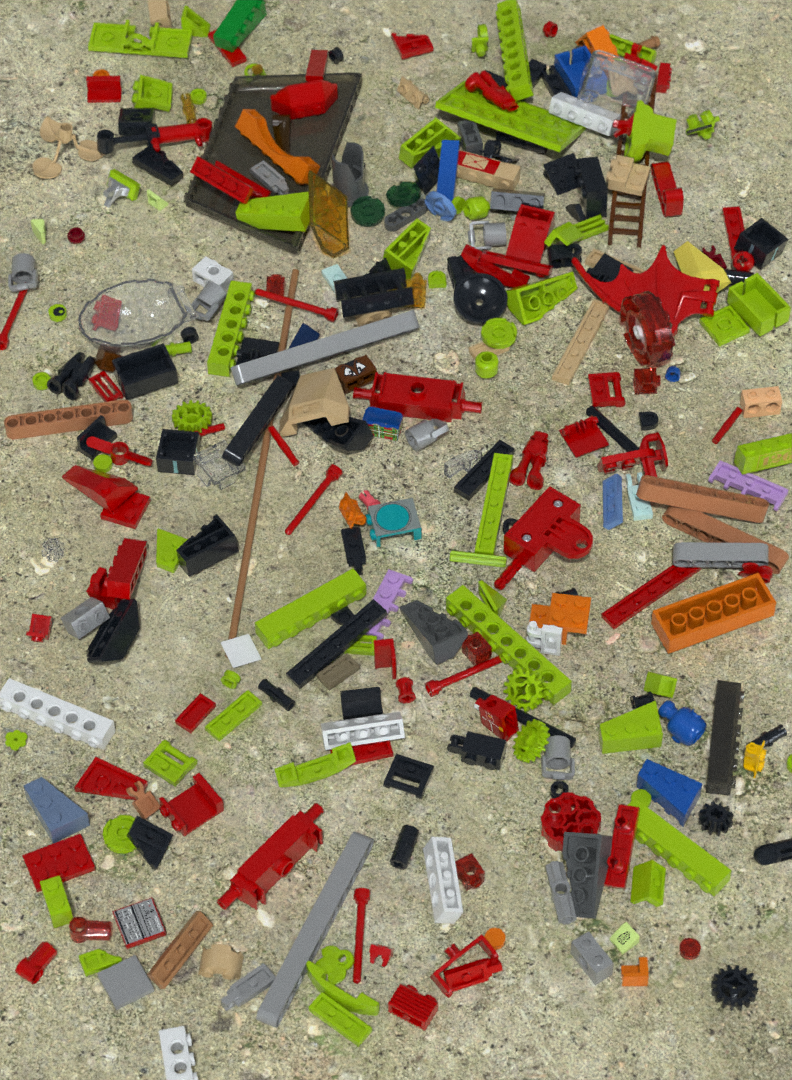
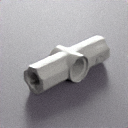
M553 861L545 866L551 889V900L555 906L558 923L563 925L571 924L573 921H576L577 917L570 893V884L567 881L563 862Z

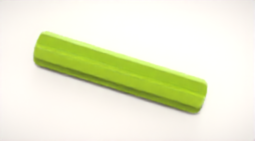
M455 550L450 552L451 562L503 568L507 562L505 556Z

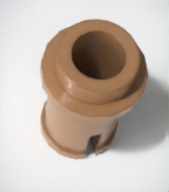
M651 36L650 39L638 44L651 49H657L660 46V40L658 36Z

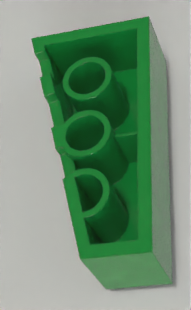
M236 0L213 35L215 46L234 52L266 17L265 1Z

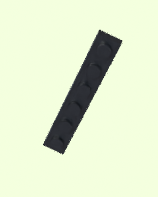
M373 599L286 673L287 678L301 689L317 673L327 667L387 616V611Z

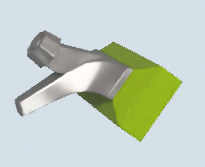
M116 169L110 170L106 185L109 188L103 192V195L107 197L104 205L109 208L120 196H125L132 201L137 200L141 184Z

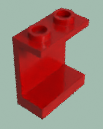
M200 773L193 776V786L169 802L163 797L159 798L160 813L164 818L168 817L173 829L176 832L180 831L184 837L224 811L223 800Z

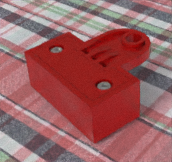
M549 486L504 535V554L512 559H518L522 562L523 566L533 572L542 565L553 551L569 559L585 557L593 547V535L587 527L580 524L581 504ZM585 544L587 547L579 548L577 545Z

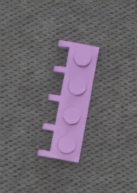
M721 460L708 479L710 483H713L714 479L724 483L723 488L726 490L731 486L742 491L741 494H750L754 497L763 498L775 505L773 509L775 511L779 510L788 495V489L751 473L742 475L737 467Z
M388 569L373 599L387 611V614L390 611L397 612L399 607L394 602L398 596H406L407 593L402 590L404 583L412 584L413 578ZM385 616L364 635L377 636V640H382L384 635L379 633L382 625L389 627L391 621L386 619L387 616Z

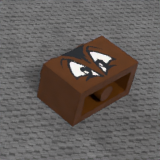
M367 355L357 357L335 368L345 395L353 392L354 387L362 388L373 383L375 372H377L376 367Z

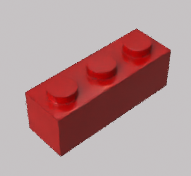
M660 62L656 92L667 93V89L670 87L668 82L671 81V75H669L672 74L671 63Z

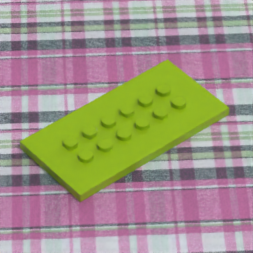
M466 81L461 82L437 100L435 104L437 109L557 152H561L586 130L584 126L548 113L549 110L520 100L515 102L519 105L517 110H503L487 100L482 95V90L467 91L465 89Z

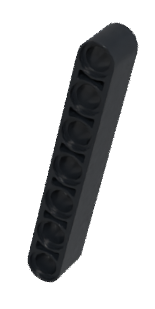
M277 375L226 447L222 459L237 467L241 465L294 387L293 382Z

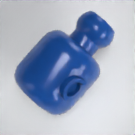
M667 700L658 710V714L662 718L669 720L667 729L672 734V739L679 744L693 745L707 728L706 722L701 718V715L695 713V709L682 707L678 710L674 702Z

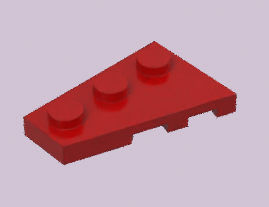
M95 757L74 789L75 792L136 800L128 795L126 789L132 787L136 792L137 787L134 783L140 781L145 790L148 786V781Z

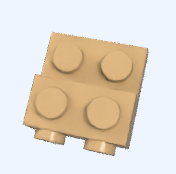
M617 155L616 159H612L610 164L612 171H608L606 175L608 189L642 196L651 167L635 164L634 158Z

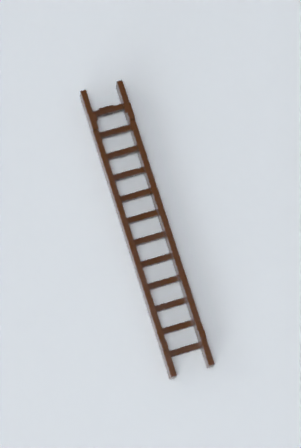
M657 73L653 77L650 89L636 88L639 95H651L650 102H643L653 109V113ZM628 91L623 93L620 120L629 119L633 115V113L626 112V106L636 107L637 104L635 100H627V94H631ZM622 134L618 136L617 155L624 156L622 143H626V137H623ZM646 151L642 157L645 158V164L640 165L649 166L650 151ZM647 183L641 196V203L618 202L617 195H638L613 190L608 245H612L613 234L638 236L637 248H641ZM616 208L640 209V216L616 215L615 211ZM614 221L639 223L638 230L614 228Z

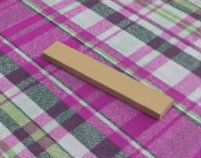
M593 299L555 369L552 380L566 385L570 384L610 309L609 305Z

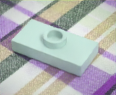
M338 264L321 270L323 277L334 293L333 281L347 279Z

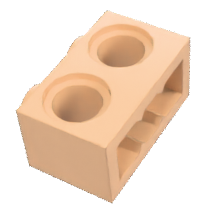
M779 386L742 390L740 406L743 418L780 414L782 398Z

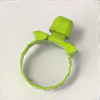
M478 24V37L471 38V53L476 52L479 57L485 56L486 51H488L487 42L489 39L486 24Z

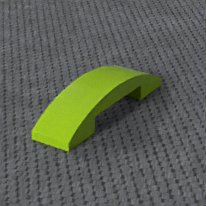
M349 742L332 748L331 754L296 766L292 762L274 770L279 787H293L332 776L352 765L356 758L352 744Z
M309 960L307 961V975L320 993L323 992L348 1011L369 1016H377L379 1014V1002L362 992L357 998L351 996L328 982L324 969Z

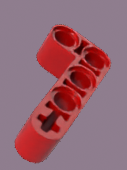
M669 161L651 163V175L663 216L682 215L683 190L681 187L677 188Z

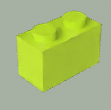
M60 875L40 881L53 928L73 923L71 908Z

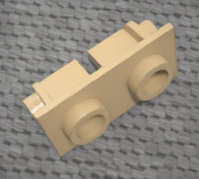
M403 76L401 77L397 91L417 109H420L421 104L429 102L427 94L419 91L411 80H407Z

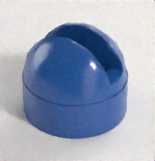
M670 366L666 371V379L670 382H677L681 375L680 369L676 366Z

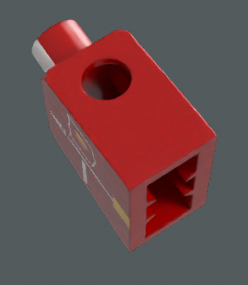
M490 695L486 700L482 698L476 700L474 708L480 713L481 723L497 737L508 741L519 731L514 705L495 695Z

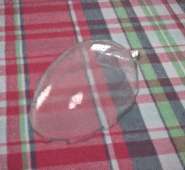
M147 278V280L124 281L102 290L94 299L86 302L79 314L78 322L82 338L93 347L100 350L124 353L147 349L168 340L179 330L183 323L195 320L199 315L194 311L184 292L185 288L183 285L173 287V284L168 281L161 282ZM177 295L179 296L187 312L184 311Z

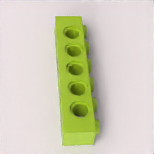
M232 280L230 282L207 361L208 374L230 377V368L236 366L235 356L237 350H240L239 342L243 341V328L246 329L248 322L247 315L251 313L250 303L251 301L254 302L255 299L252 283Z

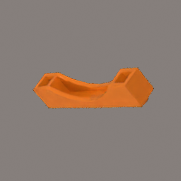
M243 109L235 125L240 134L250 139L251 143L258 146L263 154L273 159V163L281 166L286 174L291 175L295 179L296 183L300 185L312 184L320 165L310 157H295L283 151L272 138L266 119L255 109Z

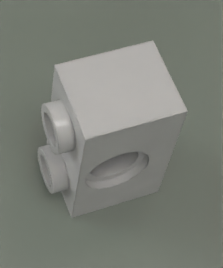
M90 597L60 619L68 634L80 639L109 619L110 616L102 601Z
M589 931L571 942V955L594 985H597L613 974L614 963Z

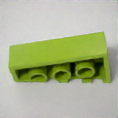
M308 191L249 199L247 204L239 203L235 214L241 228L306 232L316 204L312 192Z

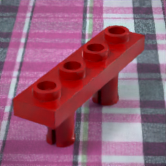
M621 804L618 806L612 838L611 856L607 859L608 871L604 883L605 887L626 889L640 814L639 807Z

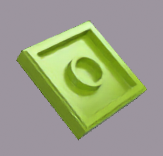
M731 305L715 311L713 317L704 316L699 320V323L719 347L750 333L748 325Z

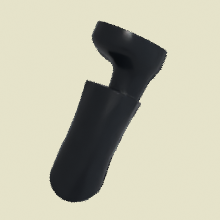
M76 353L58 370V375L48 380L47 387L55 394H59L63 390L66 398L72 401L76 400L79 396L77 386L80 387L84 384L96 359L88 356L84 361L85 353Z

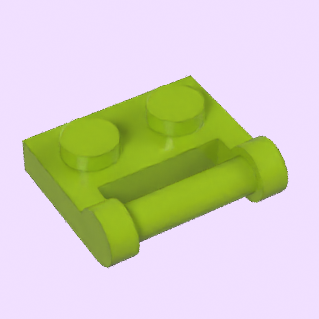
M165 739L143 762V766L176 787L185 775L195 768L198 760L192 756L185 755L171 746V743ZM167 752L170 755L177 758L178 760H180L181 762H183V766L178 762L174 761L173 759H171L170 757H168L167 755H165L164 753Z

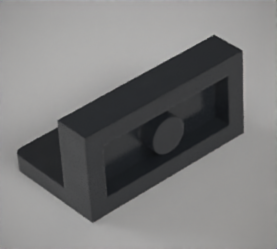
M100 415L77 437L78 450L91 460H94L101 451L87 446V439L93 436L112 443L117 438V432L107 427L104 416Z
M380 687L340 692L343 720L383 714Z

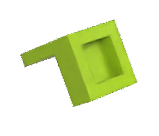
M648 671L644 691H651L653 694L673 698L677 678Z

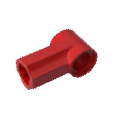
M42 942L28 958L25 957L18 963L15 973L32 985L36 984L41 979L45 967L57 955V951L48 942Z

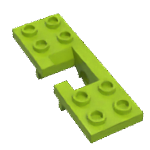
M126 20L125 25L94 22L88 50L188 58L193 31L190 29L159 27V22H155V26L150 27L149 36L152 38L149 40L145 35L136 33V25H130V20ZM133 39H139L141 42H135Z

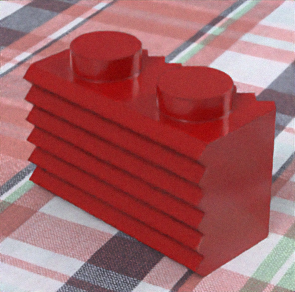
M400 984L388 1002L389 1013L404 1019V1021L419 1027L423 1031H426L438 1011L436 999L429 994L422 995L412 985L405 986Z

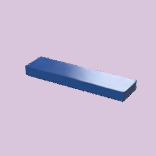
M442 140L437 192L447 197L450 201L455 196L460 148L459 140Z

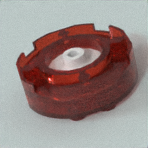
M650 291L625 297L621 304L620 320L621 322L626 321L628 332L624 333V337L637 362L641 366L647 365L646 368L669 361L673 356L672 351L675 346V339L672 336L669 324L670 315L667 311H664L661 299Z

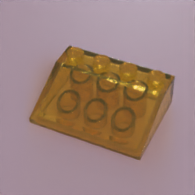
M310 170L308 172L310 226L321 250L334 259L349 249L347 196Z

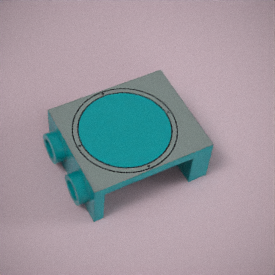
M413 498L368 506V514L365 515L367 526L371 525L370 537L372 541L375 540L377 547H381L380 538L408 532H412L414 540L422 539L421 525Z

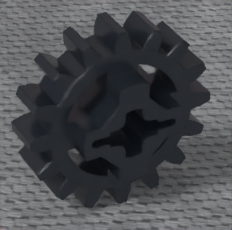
M728 965L727 971L721 968L719 974L714 975V981H712L711 988H713L712 996H716L715 1002L719 1003L722 1001V1008L728 1005L730 1006V1011H733L734 1007L742 1011L743 1005L749 1008L750 1001L755 1002V995L758 993V988H756L758 981L753 980L754 974H747V968H744L742 971L739 970V965H736L735 969Z

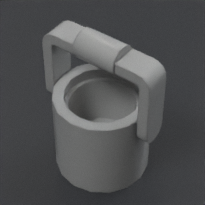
M488 220L471 222L469 224L468 242L478 250H489L491 246L506 245L505 222L489 223ZM483 224L484 246L475 247L473 225Z
M26 253L15 255L12 258V273L8 275L10 291H22L37 287L38 272L35 269V259L33 256Z
M208 281L189 306L188 312L192 317L199 320H210L226 298V291L216 283ZM199 304L208 310L205 315L196 311Z
M423 420L407 429L405 436L412 449L419 451L435 442L437 437L447 432L449 428L447 423L442 420Z
M560 735L548 737L547 741H549V744L544 746L546 750L544 755L541 756L542 776L558 780L573 779L575 775L574 758H571L570 740ZM570 766V773L546 771V767L553 770H561Z

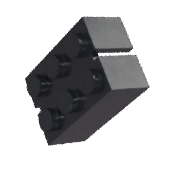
M164 343L112 360L114 375L126 400L178 383L176 368Z

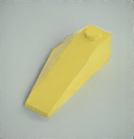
M685 242L673 251L682 273L702 279L719 280L720 284L717 288V293L731 283L725 270L690 242ZM705 285L704 291H709L710 286Z

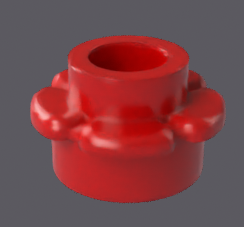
M552 21L544 24L543 32L546 37H554L557 34V24Z

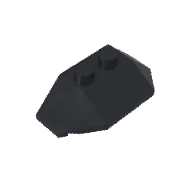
M135 599L120 600L117 604L118 606L110 612V618L101 624L86 651L89 663L121 660L126 656L130 645L135 640L140 629L138 607Z

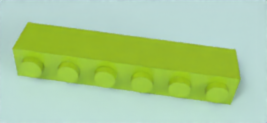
M352 568L256 621V635L267 649L278 646L284 640L296 636L302 630L311 628L320 620L329 618L331 614L361 600L366 595V583Z
M634 798L627 805L640 808L635 835L636 840L651 848L655 855L664 858L672 868L680 870L688 880H693L704 892L710 893L715 897L730 881L731 869L639 800Z

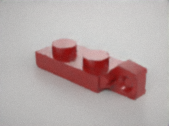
M498 957L484 958L443 971L446 984L454 992L488 981L493 973L503 969Z

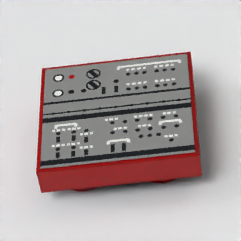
M152 897L112 911L126 950L166 936V931Z

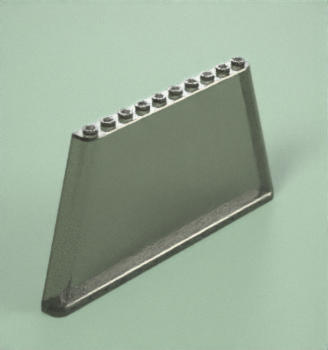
M324 73L323 80L337 84L338 99L324 114L291 119L290 155L310 157L320 165L312 184L300 185L296 183L291 175L286 174L281 166L273 163V159L263 154L258 146L253 145L251 140L241 135L240 131L235 127L243 109H255L266 119L269 132L276 143L273 133L272 116L281 114L271 110L270 96L286 86L307 82L306 74L235 76L233 83L229 85L228 95L224 97V105L219 109V117L215 119L214 129L210 131L209 142L205 143L204 154L200 156L214 165L216 161H220L268 189L250 173V168L264 160L285 178L289 194L311 191L316 208L306 232L259 229L238 220L235 212L240 201L194 175L193 180H190L189 191L184 195L186 206L284 251L299 255L332 169V154L336 158L361 91L362 73ZM271 191L270 196L279 195L278 192L273 193V191Z

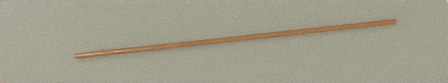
M293 269L291 273L287 297L292 299L295 298L299 275L298 269ZM287 304L278 352L286 350L293 310V306ZM282 372L274 374L273 381L277 375L281 376ZM274 418L264 430L228 640L237 637L271 438L268 428L273 426Z

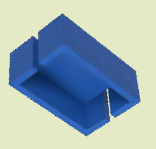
M586 45L572 49L571 65H569V51L555 55L554 67L559 72L573 97L586 100L589 99V96L593 98L606 94L607 78Z

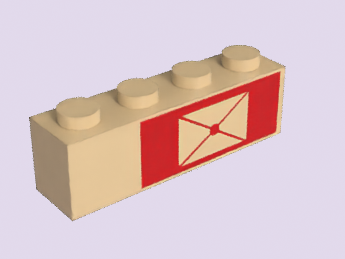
M459 150L457 177L497 189L515 190L520 180V166Z

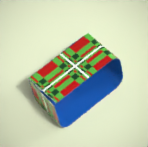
M368 407L365 410L363 420L367 422L374 437L398 441L403 427V415L400 412Z

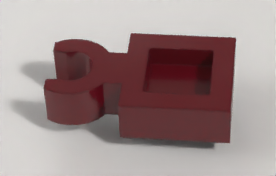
M711 246V252L702 248V253L723 269H727L721 253L715 254V246Z

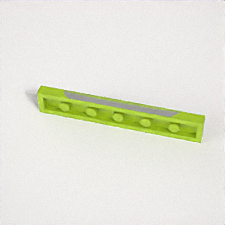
M494 453L475 553L495 555L513 464V455Z

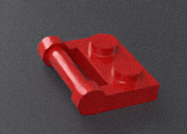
M619 372L588 374L592 406H625L626 402L622 396L621 374ZM608 381L613 383L615 397H610Z

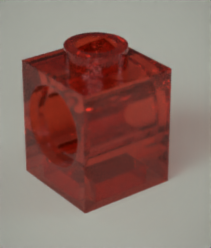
M656 368L634 369V394H657V386L661 385L660 375H657Z
M477 631L466 637L462 644V653L475 666L492 658V647Z
M472 853L455 861L457 877L466 891L478 888L485 882V871ZM468 872H473V873H475V874H473V875H468V874H466V873H468Z

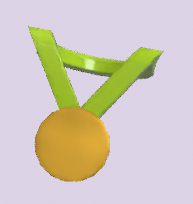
M250 64L244 70L247 82L253 81L257 74L263 78L267 77L261 64ZM250 68H252L253 72L251 77L248 74V70Z

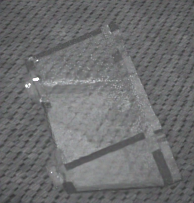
M602 50L593 51L582 72L577 100L592 103L597 97H601L629 107L628 116L631 117L638 100H642L644 104L648 105L656 72L650 67Z

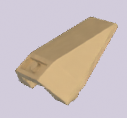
M335 368L299 377L280 419L279 434L281 437L297 434L298 423L326 417L331 426L349 422L350 407Z

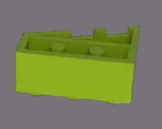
M418 218L384 250L383 259H387L392 270L404 268L406 280L409 282L427 245L431 230L428 225Z

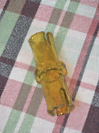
M185 93V99L184 94H182L180 99L186 122L192 123L191 120H193L194 123L197 120L195 115L196 108L192 103L191 95Z

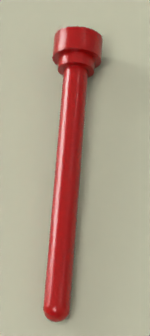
M28 289L19 291L0 334V350H5L8 346L9 340L7 336Z
M259 288L255 290L257 296L323 315L324 318H327V321L335 323L339 312L337 308L325 309Z
M334 464L329 466L326 470V478L285 529L286 535L292 534L330 483L341 477L343 472L338 466Z
M496 656L440 681L432 679L425 682V689L430 697L438 695L442 688L498 665L502 661L499 656Z
M356 888L354 890V900L357 904L353 982L355 984L361 982L365 908L370 901L371 891L367 888Z

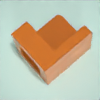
M639 957L638 965L621 966L622 986H648V957Z

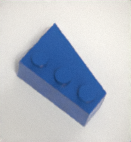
M648 759L643 764L637 778V788L646 790L651 795L653 802L660 804L668 815L671 814L684 827L701 796L702 783Z

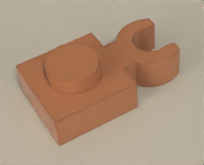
M137 781L134 783L137 787L136 792L132 787L127 788L126 791L128 795L136 799L132 802V805L141 818L146 819L161 806L150 791L144 793L143 784Z

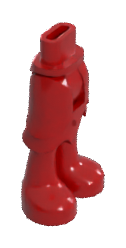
M483 70L480 74L475 72L465 82V89L467 91L482 90V95L487 100L503 110L514 111L519 107L503 85L500 87L487 71Z
M535 431L530 436L522 451V459L519 465L511 471L509 481L513 485L521 486L524 484L527 469L531 462L532 468L527 477V485L534 490H540L543 487L544 478L541 474V467H544L546 463L549 444L547 433Z

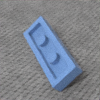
M617 473L603 481V527L607 530L623 523L622 476Z

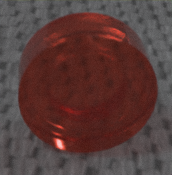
M686 938L681 941L679 953L684 959L694 960L700 955L701 946L696 939Z

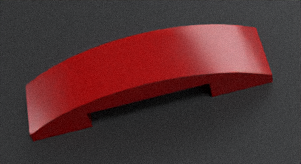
M468 244L464 247L461 256L476 272L494 276L503 285L509 287H519L527 284L530 276L515 268L512 273H509L480 258L482 251Z

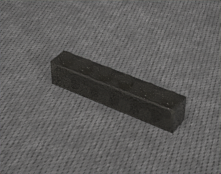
M717 680L706 793L730 796L731 788L735 789L736 776H733V771H737L738 759H734V756L739 753L740 742H736V736L740 737L741 725H738V720H742L743 708H739V704L744 702L745 691H741V683Z

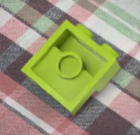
M140 74L132 87V90L135 91L131 100L134 103V108H156L169 112L171 108L172 83Z

